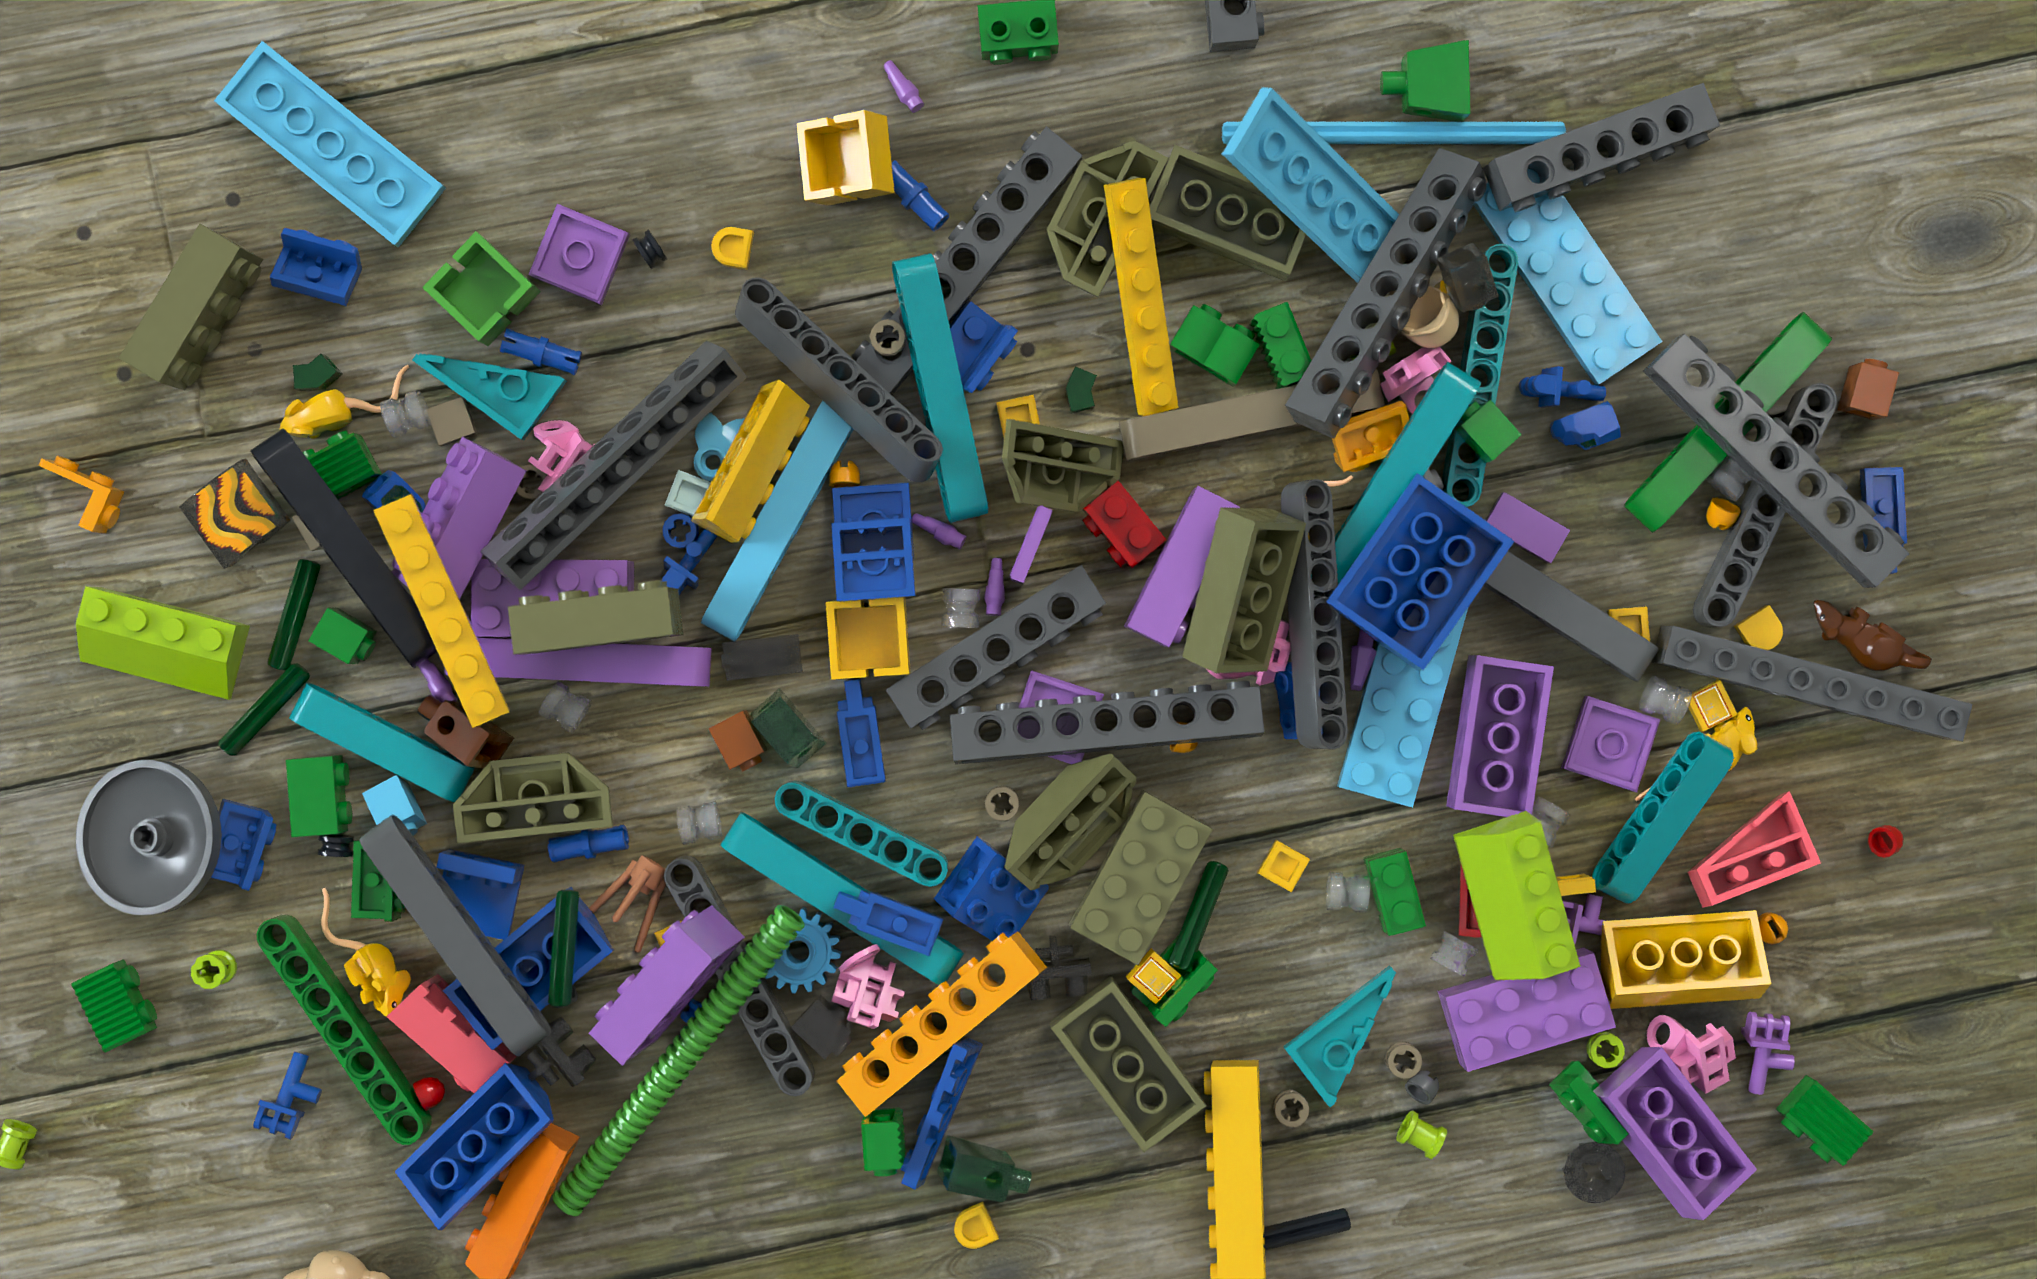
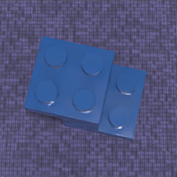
M909 483L832 488L834 523H831L837 602L916 596Z

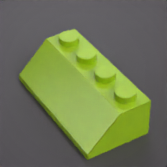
M85 586L76 620L81 662L231 700L250 625L103 587Z
M1524 811L1454 834L1453 837L1493 978L1495 980L1545 979L1581 967L1541 821L1529 812Z

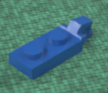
M1903 467L1861 469V500L1876 513L1874 519L1883 528L1889 527L1900 535L1904 541L1902 546H1904V544H1907ZM1863 532V542L1866 549L1868 538ZM1897 567L1890 574L1897 573Z
M860 678L845 680L847 700L838 701L839 710L837 711L847 787L886 782L876 706L873 705L872 696L863 698Z
M861 890L858 897L839 891L833 906L837 910L851 914L849 924L857 926V930L927 956L931 954L943 922V918L872 891L869 893Z

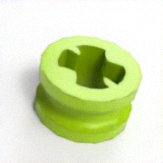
M1607 1031L1593 1034L1589 1038L1586 1052L1588 1057L1598 1066L1613 1068L1623 1060L1625 1047L1617 1036ZM1604 1040L1611 1046H1614V1052L1609 1051L1611 1057L1607 1059L1601 1054L1596 1053L1597 1046L1602 1048L1599 1043Z

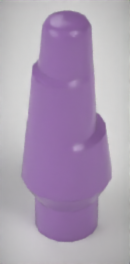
M893 61L885 62L884 69L899 100L906 104L912 113L919 111L924 106V102L919 97V90L910 80L905 78Z
M918 513L912 516V523L934 535V538L943 545H952L959 550L964 545L967 536L959 533L954 526Z
M1000 558L992 559L988 585L984 595L986 615L1001 616V606L1005 601L1002 559Z
M427 659L418 666L427 680V686L434 697L441 702L445 700L457 701L452 692L451 684L433 663H430Z

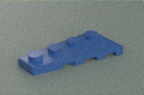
M968 1038L953 1044L942 1076L932 1093V1102L928 1113L923 1116L918 1126L916 1135L919 1137L914 1150H909L901 1167V1171L905 1172L902 1184L914 1190L924 1185L983 1046L982 1043Z

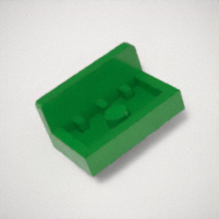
M355 840L353 847L351 918L384 919L385 922H393L400 919L401 913L406 911V907L366 854L360 840Z
M1178 936L1160 955L1168 963ZM1200 950L1197 951L1189 971L1175 968L1182 976L1157 1004L1151 1001L1134 985L1130 988L1131 993L1147 1006L1152 1015L1165 1027L1171 1021L1180 1019L1186 1012L1189 1001L1197 993L1204 992L1214 980V974L1218 969Z
M1572 1061L1549 1084L1558 1095L1561 1104L1574 1114L1583 1125L1586 1134L1595 1142L1619 1144L1628 1135V1132L1593 1092L1599 1084L1580 1061Z

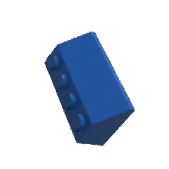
M556 897L495 947V950L540 1011L549 1004ZM580 897L572 984L614 951L596 916ZM458 979L443 990L491 1050H494L503 1042Z
M505 1063L395 1171L438 1230H443L554 1121L547 1093L527 1068Z

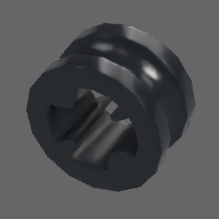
M649 229L645 231L644 238L638 239L636 237L633 239L635 246L651 269L655 267L657 260H662L663 262L667 260L665 253Z
M338 834L319 835L318 840L322 841L323 845L321 849H318V855L329 857L353 856V851L350 850L349 846L350 843L354 842V836Z

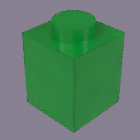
M1491 399L1481 405L1474 401L1467 407L1460 418L1462 422L1454 428L1484 463L1493 461L1522 435Z
M328 607L308 641L347 664H358L360 660L365 661L372 653L376 642L372 639L377 631L339 608Z

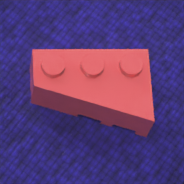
M1788 791L1773 799L1687 873L1702 908L1811 868L1821 864L1792 795Z
M437 974L420 984L386 1017L424 1049L435 1061L453 1075L455 1082L463 1090L475 1093L505 1063L510 1064L517 1056L503 1042L494 1050L490 1049L443 992L449 985Z

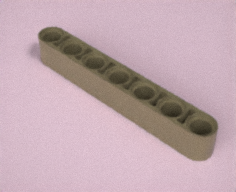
M1375 369L1372 374L1371 384L1367 392L1360 395L1353 406L1352 415L1369 412L1385 406L1378 369ZM1297 385L1120 422L1119 428L1126 461L1301 426V424L1293 420L1285 406ZM1339 387L1330 389L1326 395L1334 393Z

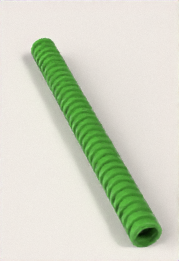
M783 905L776 906L774 909L775 915H769L766 919L768 924H762L759 928L760 933H755L752 937L753 943L749 942L745 946L746 952H741L738 955V961H734L730 966L731 970H727L724 973V980L717 982V989L710 991L709 998H705L701 1003L702 1007H698L694 1012L695 1017L689 1018L687 1021L688 1026L682 1027L680 1035L675 1036L673 1044L668 1045L665 1049L666 1053H662L658 1058L659 1062L654 1063L651 1067L652 1072H647L644 1076L645 1081H640L637 1085V1090L630 1094V1099L623 1103V1108L616 1112V1117L609 1121V1126L602 1130V1135L595 1139V1144L588 1148V1153L581 1157V1162L574 1166V1171L567 1175V1180L563 1181L559 1186L560 1189L553 1193V1201L562 1212L571 1216H579L582 1213L583 1207L589 1204L590 1198L597 1194V1189L604 1185V1180L611 1176V1171L618 1167V1162H622L625 1158V1153H629L632 1149V1144L639 1140V1135L646 1131V1126L653 1122V1117L660 1113V1107H664L667 1104V1098H671L674 1095V1089H678L681 1086L682 1080L689 1076V1071L696 1067V1061H700L703 1058V1052H707L710 1049V1043H714L717 1040V1034H721L724 1031V1024L731 1022V1015L738 1013L739 1006H743L747 1001L746 997H750L754 992L753 987L760 985V978H765L768 974V969L774 967L776 964L774 959H780L783 955L782 950H787L790 946L789 940L794 941L798 936L796 931H802L805 927L803 919L794 910Z

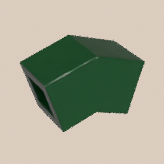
M319 354L309 364L293 365L294 388L301 392L325 390L343 373L328 356Z
M1076 366L1065 390L1071 414L1095 407L1091 390L1097 375Z

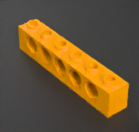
M1018 931L1009 938L1004 932L986 946L990 954L980 962L975 956L957 970L961 978L951 986L945 980L928 994L932 1002L922 1010L918 1005H915L899 1018L903 1024L902 1027L893 1034L889 1029H886L871 1042V1045L875 1048L865 1057L859 1052L842 1066L846 1073L836 1081L865 1117L1047 968ZM991 964H998L1004 969L1006 975L1004 982H997L991 978L989 974ZM962 988H968L974 992L976 996L975 1006H968L963 1003L960 997ZM933 1012L941 1013L946 1018V1030H940L933 1025L931 1019ZM904 1036L912 1037L917 1042L918 1052L916 1054L910 1053L904 1048ZM875 1060H881L887 1064L889 1068L888 1077H882L876 1072Z

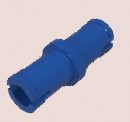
M894 160L892 162L894 192L902 199L901 204L906 210L912 209L935 232L948 220L949 213L927 192L928 187L923 182L918 183Z
M508 328L506 329L504 337L507 341L502 340L500 352L531 360L533 365L538 367L546 365L576 375L578 366L573 362L580 363L581 351L549 342L548 338L542 336L539 339Z
M624 824L602 830L592 831V829H585L575 835L549 838L548 852L553 863L585 856L586 859H593L599 853L628 849L629 835Z

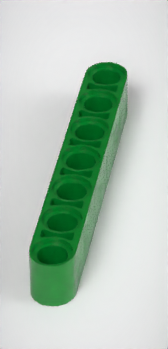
M1802 312L1781 331L1735 383L1744 392L1749 390L1759 397L1764 404L1762 409L1767 412L1828 346L1832 337L1805 312ZM1722 396L1715 403L1716 410L1721 414H1726L1729 410V401L1725 396ZM1748 421L1744 423L1742 428L1744 436L1754 427V424ZM1696 424L1629 497L1624 507L1652 533L1655 532L1677 511L1727 454Z
M279 915L264 921L257 931V942L388 1134L395 1142L402 1145H410L419 1140L430 1129L432 1124L429 1110H424L414 1088L296 918L290 915ZM275 924L285 929L286 940L284 943L277 942L272 935ZM297 956L307 961L308 972L306 975L298 973L294 967V961ZM318 988L325 989L329 993V1006H323L317 1001L316 991ZM339 1020L347 1021L351 1025V1038L343 1037L339 1033L337 1025ZM361 1052H367L373 1057V1069H366L361 1065L359 1061ZM382 1084H389L395 1089V1101H389L382 1096ZM404 1116H411L417 1121V1132H410L404 1128Z

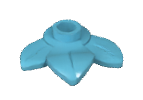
M709 413L699 422L695 430V440L699 450L694 457V468L701 478L712 481L718 468L710 470L707 467V459L710 456L716 455L722 462L745 418L735 419L722 426L718 418Z

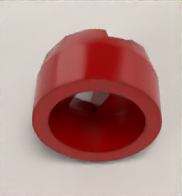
M1891 825L1877 827L1868 836V845L1875 855L1884 858L1899 852L1904 842L1902 832L1897 827Z
M425 1077L413 1083L415 1093L425 1111L437 1106L442 1101L445 1088L439 1079Z

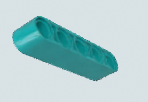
M306 683L289 717L292 721L452 802H456L462 795L475 770V767L465 765L444 749L311 683Z
M1699 731L1687 736L1595 866L1592 878L1595 879L1597 890L1624 903H1632L1641 895L1729 771L1734 758L1731 748Z
M797 780L789 781L776 792L774 798L775 806L784 816L928 887L937 886L946 878L949 868L948 860L939 850ZM787 789H798L802 793L804 801L799 809H791L784 803L783 796ZM828 805L836 809L838 821L835 825L825 826L820 823L818 819L820 807ZM857 823H865L870 826L873 832L871 841L859 843L854 840L852 836L853 826ZM894 840L903 842L907 847L906 857L897 861L888 857L886 846L889 842ZM931 857L937 859L942 866V872L932 878L926 877L920 870V863L924 859Z

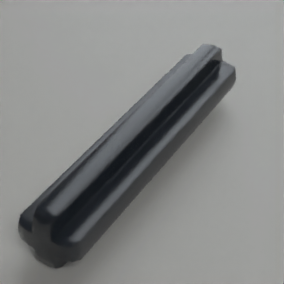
M1341 1208L1264 1227L1263 1238L1265 1245L1263 1247L1265 1250L1348 1231L1351 1229L1349 1214L1346 1209Z

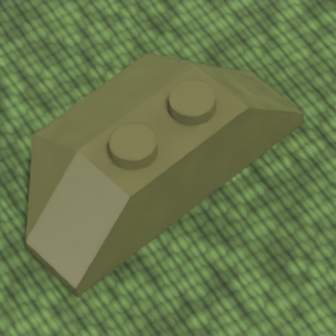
M1131 141L1123 146L1102 152L1080 162L1046 229L1064 281L1097 298L1100 296L1116 267L1104 185L1135 178H1145L1148 200H1150L1168 162V157L1136 141Z
M1006 419L1002 461L1016 503L1034 506L1041 505L1046 508L1079 512L1098 497L1108 486H1112L1120 480L1123 456V442L1121 440Z
M569 752L490 761L462 796L453 804L457 843L613 826L609 787Z
M1111 753L1068 765L1015 821L1005 862L1006 870L1031 891L1040 888V885L1054 883L1074 876L1126 820L1132 799V787L1135 786L1137 777Z

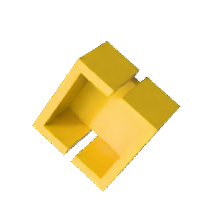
M862 110L836 115L834 119L826 117L797 123L804 201L822 205H833L855 201L857 197L866 199L895 193L887 116Z
M905 597L869 600V607L865 608L863 600L826 602L831 680L869 677L868 669L874 670V677L911 674Z

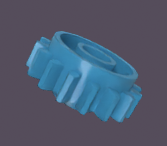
M802 907L799 913L805 927L802 931H796L798 936L794 941L804 942L809 948V956L805 959H796L791 955L788 947L787 950H782L783 955L780 959H774L776 964L772 969L768 970V974L765 977L769 979L774 975L777 976L779 979L776 988L778 989L782 988L786 982L790 983L791 993L795 994L801 984H804L807 992H812L814 980H817L821 985L826 984L827 978L824 972L835 973L837 967L830 961L831 959L840 958L842 953L839 950L833 949V945L841 940L840 936H831L829 933L834 924L832 922L825 925L820 922L822 913L817 912L814 917L807 916L808 912L805 907Z

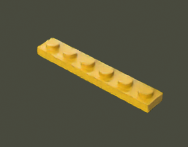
M1135 178L1104 185L1137 412L1138 415L1148 416L1177 409L1179 407L1146 179Z
M412 494L374 509L377 520L472 728L510 712Z

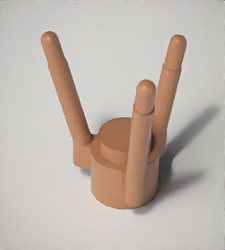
M641 855L638 861L632 860L626 871L589 907L592 913L596 912L630 879L628 883L632 887L612 916V921L616 923L629 908L639 891L648 895L652 889L653 893L634 947V951L637 953L642 950L661 893L666 887L665 879H663L665 868L644 855Z

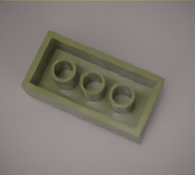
M1174 145L1150 205L1153 229L1286 281L1292 272L1306 234L1239 170Z
M199 224L119 356V359L159 383L182 390L194 384L202 371L200 364L207 352L211 353L218 346L222 337L220 331L227 319L231 320L241 307L240 297L246 287H251L260 276L261 267L259 266L263 259L220 233Z
M1220 507L1209 554L1205 562V570L1199 593L1196 597L1193 617L1186 636L1183 658L1214 673L1261 672L1268 670L1303 538L1305 522L1274 509Z
M661 580L637 583L638 590L629 592L628 586L598 588L597 596H589V591L575 590L558 593L559 600L550 601V596L543 595L518 598L519 605L508 606L513 654H535L684 635L678 589L667 587V581L661 582Z
M1142 789L1070 920V928L1139 965L1213 829Z
M1109 976L1050 1021L1052 1031L1143 1152H1146L1206 1107L1203 1097L1112 976Z

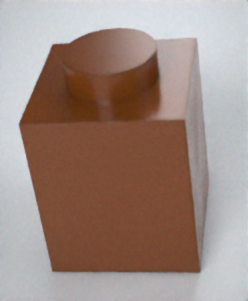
M1864 359V362L1849 366L1837 410L1871 420L1887 417L1899 372L1887 369L1888 364L1886 362L1876 359Z
M743 710L709 728L730 770L739 765L743 772L762 762L759 754L768 749L747 710Z

